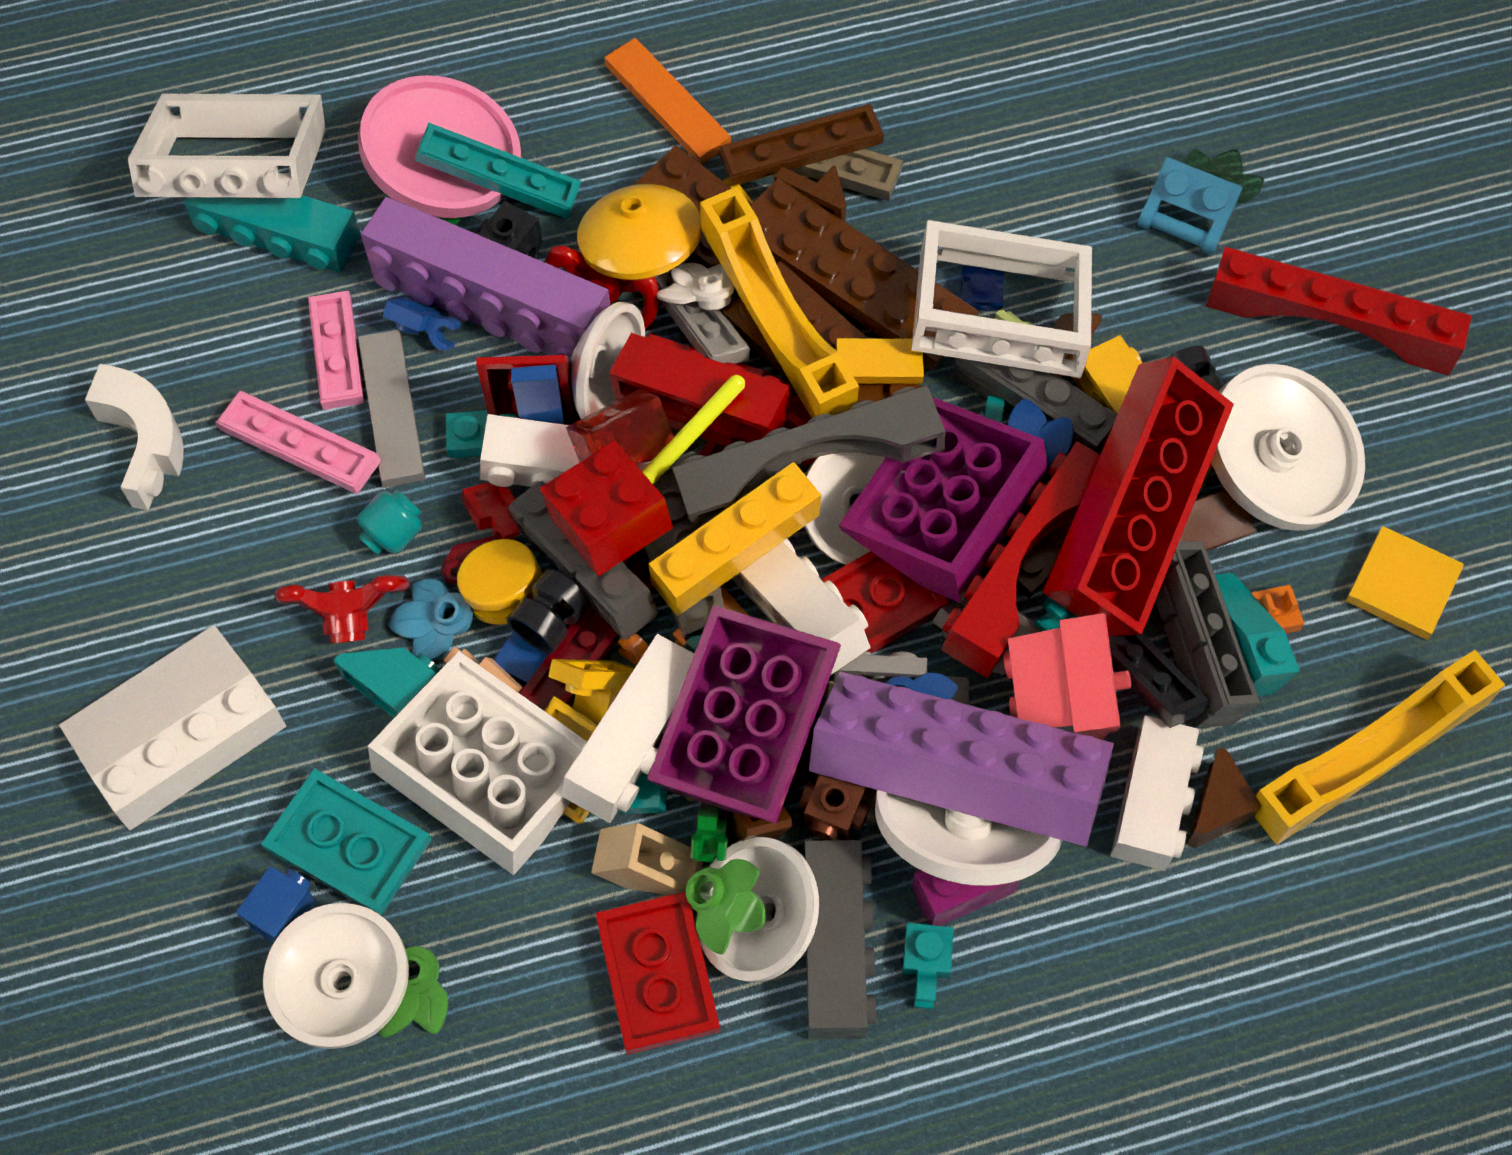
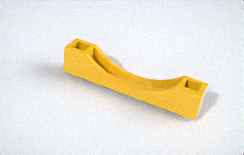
M739 186L701 201L700 218L703 235L811 418L822 414L833 416L849 411L853 405L857 404L859 385L839 352L818 334L795 301L772 256L759 220Z
M1473 650L1438 673L1407 699L1357 734L1322 755L1295 766L1260 789L1256 798L1261 808L1255 815L1256 820L1274 843L1278 845L1488 706L1505 686L1504 682L1480 654Z

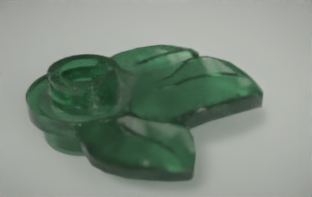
M1194 149L1185 161L1186 165L1242 186L1243 189L1237 203H1246L1259 194L1264 184V178L1260 176L1243 174L1242 159L1237 149L1221 153L1211 160L1201 151Z

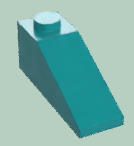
M1234 573L1215 574L1257 695H1273L1300 672L1286 633Z

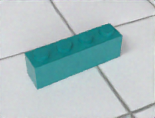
M304 195L301 198L187 197L184 202L193 226L199 231L208 235L216 233L231 238L243 246L254 245L269 250L272 254L281 258L292 257L305 261L313 268L319 270L327 268L341 273L361 235L354 211Z

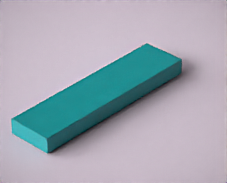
M428 122L414 160L566 219L569 218L581 181L430 122Z

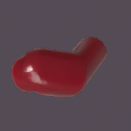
M494 536L454 545L441 567L443 579L447 583L457 584V574L463 560L480 545L493 541Z

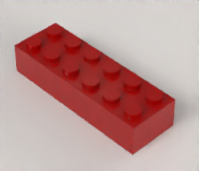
M1174 356L1138 365L1043 591L1044 594L1077 617L1106 614L1108 637L1142 635L1234 406V403Z

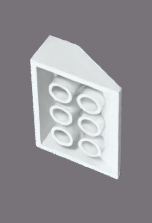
M215 625L59 724L92 780L114 813L129 830H132L286 727L275 705Z
M458 651L368 745L372 772L514 875L543 843L571 802L562 797L564 777L587 741Z

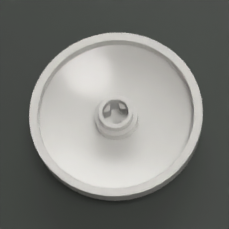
M1265 364L1241 372L1219 390L1222 395L1234 403V406L1211 463L1224 488L1243 509L1269 525L1286 530L1299 531L1315 529L1327 524L1343 514L1354 503L1364 479V447L1359 430L1350 412L1338 396L1324 383L1312 375L1293 367Z
M877 790L875 815L878 827L887 843L911 865L947 881L969 885H1000L1022 880L1049 864L1059 851L1063 841Z

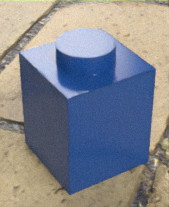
M270 866L236 911V914L247 927L274 943L281 932L292 921L305 912L312 910L317 902L308 890L311 883L289 868L283 874Z

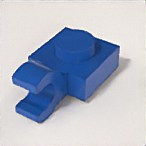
M408 297L387 301L383 317L396 322V328L403 332L419 334L421 331H426L431 343L440 350L452 349L456 344L444 337V327L455 330L460 328L462 324L458 319L441 316L440 311Z

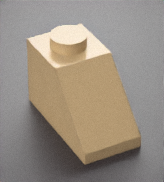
M632 823L600 829L591 873L627 889L672 895L686 891L689 878L694 873L702 870L703 861H695V859L690 857L691 847L644 825Z

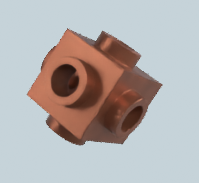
M821 774L817 782L809 780L799 803L800 807L805 808V826L810 827V832L826 840L836 841V838L849 840L853 828L862 829L871 804L864 802L866 787ZM831 796L843 801V803L838 807H832L826 802V798Z

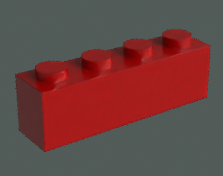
M631 332L609 372L615 397L687 422L731 376H742L745 380L744 389L707 428L748 443L765 438L769 432L782 428L791 411L789 385L784 384L781 380L773 376L762 377L745 371L737 364L731 362L721 363L706 358L696 350H682L673 347L654 336L644 337Z

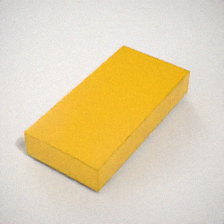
M837 338L836 350L841 355L857 384H922L923 352L911 350L912 339Z

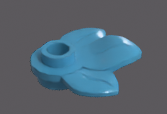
M424 579L412 584L413 601L406 602L396 608L390 617L388 627L402 637L414 639L412 649L414 656L417 657L422 653L434 661L449 651L454 636L461 635L470 628L473 622V608L464 600L460 593L449 592L444 583L434 579ZM455 607L453 616L445 619L447 612Z

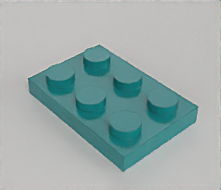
M314 768L263 840L261 846L265 851L357 905L369 908L382 915L432 841V838L424 830Z

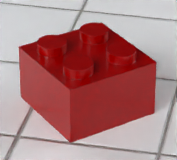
M615 440L539 488L551 520L598 577L673 529L664 496Z

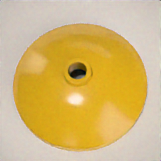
M655 184L631 185L605 195L585 213L577 231L578 246L586 263L603 275L626 280L650 278L668 272L680 265L692 254L701 237V220L697 207L683 193Z

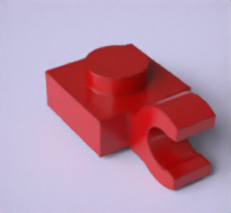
M486 482L462 489V502L479 531L491 527L495 540H515L514 537L520 535L519 528L508 509L511 502L515 500L508 487L496 486Z

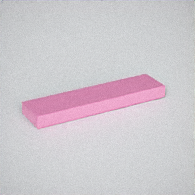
M242 391L237 393L216 421L220 431L355 494L360 492L381 462L377 453Z

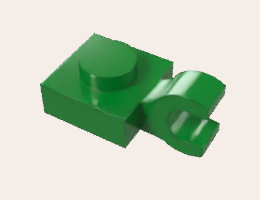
M701 803L698 814L697 832L691 837L690 857L695 859V861L714 862L716 855L717 861H724L727 853L726 836L728 820L719 818L720 808Z

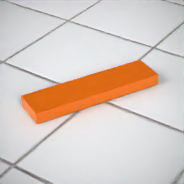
M636 38L604 57L605 66L698 163L702 165L719 154V146L731 143V136Z

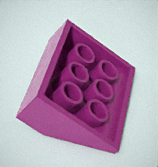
M932 397L945 429V449L904 463L885 458L840 522L839 528L842 532L920 586L961 603L970 584L977 574L980 575L997 544L1001 543L1015 517L1022 511L1034 489L1047 473L1044 439Z
M713 605L647 780L668 792L776 824L841 644Z

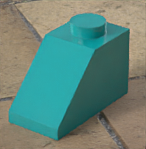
M404 647L342 653L333 660L341 678L393 719L440 671L436 664L427 656L420 653L416 657Z

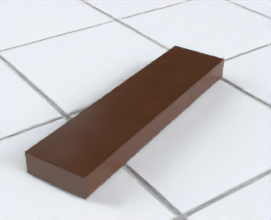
M871 104L721 145L719 146V156L731 186L774 175L782 167L791 170L883 144L884 134Z

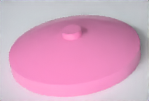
M426 75L408 77L391 83L381 89L368 103L362 116L358 134L359 153L370 178L390 198L435 217L458 218L481 213L493 207L505 197V195L414 161L428 122L521 158L520 141L512 121L505 111L488 95L469 84L455 79Z

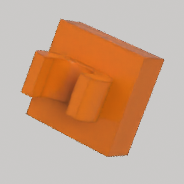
M1290 584L1252 592V595L1284 629L1286 634L1301 631L1305 623Z

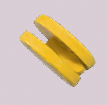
M499 539L482 544L468 554L458 570L457 585L464 600L473 608V615L477 619L494 625L508 624L507 617L522 598H531L530 588L542 574V571L534 554L525 544L510 539Z

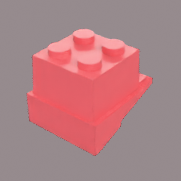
M1106 614L1060 620L1061 628L1008 638L1009 651L1004 652V667L1007 677L1009 679L1013 678L1015 697H1010L1009 700L1010 715L1012 717L1035 723H1043L1050 727L1081 735H1089L1103 740L1108 733L1117 732L1120 728L1116 690L1131 688V677L1128 670L1113 672Z

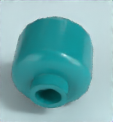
M397 489L393 493L385 490L380 491L357 516L358 525L364 531L359 536V539L377 554L383 549L392 554H399L421 531L422 522L419 516L422 511Z

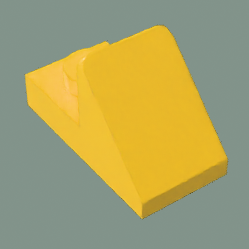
M552 659L548 677L565 683V690L576 694L573 708L591 720L600 723L634 668L608 660Z

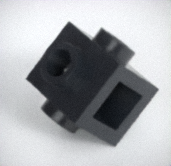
M506 201L501 204L491 218H487L481 223L477 232L482 237L532 258H535L538 247L542 243L539 218Z

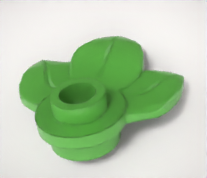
M733 859L720 869L704 868L694 873L687 882V900L693 909L698 912L696 932L706 947L717 954L723 955L726 952L734 930L741 933L754 932L765 923L764 904L760 897L751 890L759 876V869L751 862L743 859ZM713 887V892L710 897V890Z
M420 946L406 948L408 965L416 961L420 966V973L415 979H411L408 976L407 988L399 1008L391 1020L378 1031L383 1038L399 1033L410 1025L413 1020L432 1034H437L442 1028L448 1010V994L437 981L440 971L439 962L434 953L429 949Z

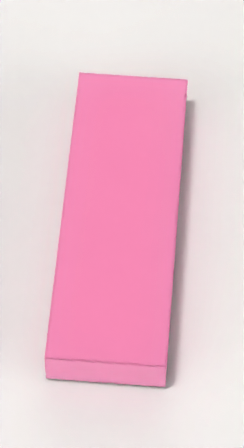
M342 291L308 297L320 403L323 410L364 404L350 292Z

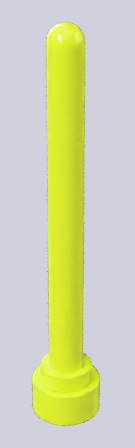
M731 376L643 469L642 472L653 485L744 389L745 380L742 376Z

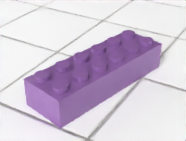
M387 196L361 233L374 280L381 287L389 291H401L410 295L419 303L443 309L459 321L466 322L468 320L478 324L496 337L506 336L520 342L524 348L534 353L541 351L548 355H566L571 360L573 351L585 330L600 312L610 306L609 290Z
M840 672L814 727L809 771L1087 847L1105 784L1114 743L1089 735H1081L1050 727L1043 723H1035L1004 715L997 711H989L958 703L951 699H943L916 692L909 688L870 680L863 676Z

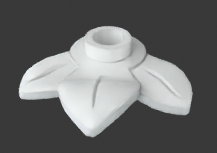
M685 263L671 270L674 284L657 293V298L665 302L686 304L698 301L700 308L716 310L730 304L734 286L721 264L707 269L701 264Z

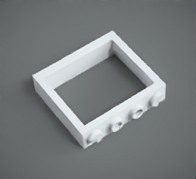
M162 94L128 157L135 197L301 198L326 131L321 95ZM170 106H179L181 116H174ZM301 107H308L305 116H302ZM177 137L295 138L289 156L168 155ZM277 166H290L288 173H278Z
M928 220L920 252L911 350L1081 378L1091 348L1092 247ZM937 260L1074 282L1073 332L933 309ZM1066 267L1074 268L1075 272L1065 271ZM924 331L936 332L935 338L924 336ZM1064 354H1073V360L1063 359Z

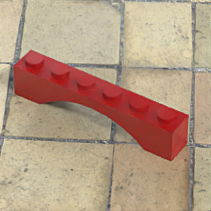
M1229 247L1224 248L1206 304L1208 308L1244 318L1287 315L1335 323L1358 331L1380 342L1409 365L1448 376L1464 351L1472 315Z
M1077 441L1068 455L1062 452L1057 455L1047 472V475L1051 476L1052 479L1048 485L1039 482L1027 502V505L1031 506L1032 509L1027 516L1021 512L1018 513L1006 535L1011 537V540L1006 547L998 543L985 564L991 570L985 578L978 574L976 575L964 595V598L969 600L964 610L955 607L943 625L942 630L948 633L941 648L943 652L988 679L1009 646L1008 638H1013L1020 626L1016 606V581L1021 562L1033 547L1049 535L1072 524L1100 454Z

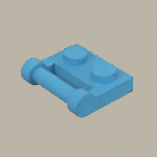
M1166 157L1147 203L1139 217L1137 226L1147 230L1153 227L1202 247L1201 252L1213 256L1243 187ZM1161 202H1167L1214 221L1210 231L1207 232L1158 212Z

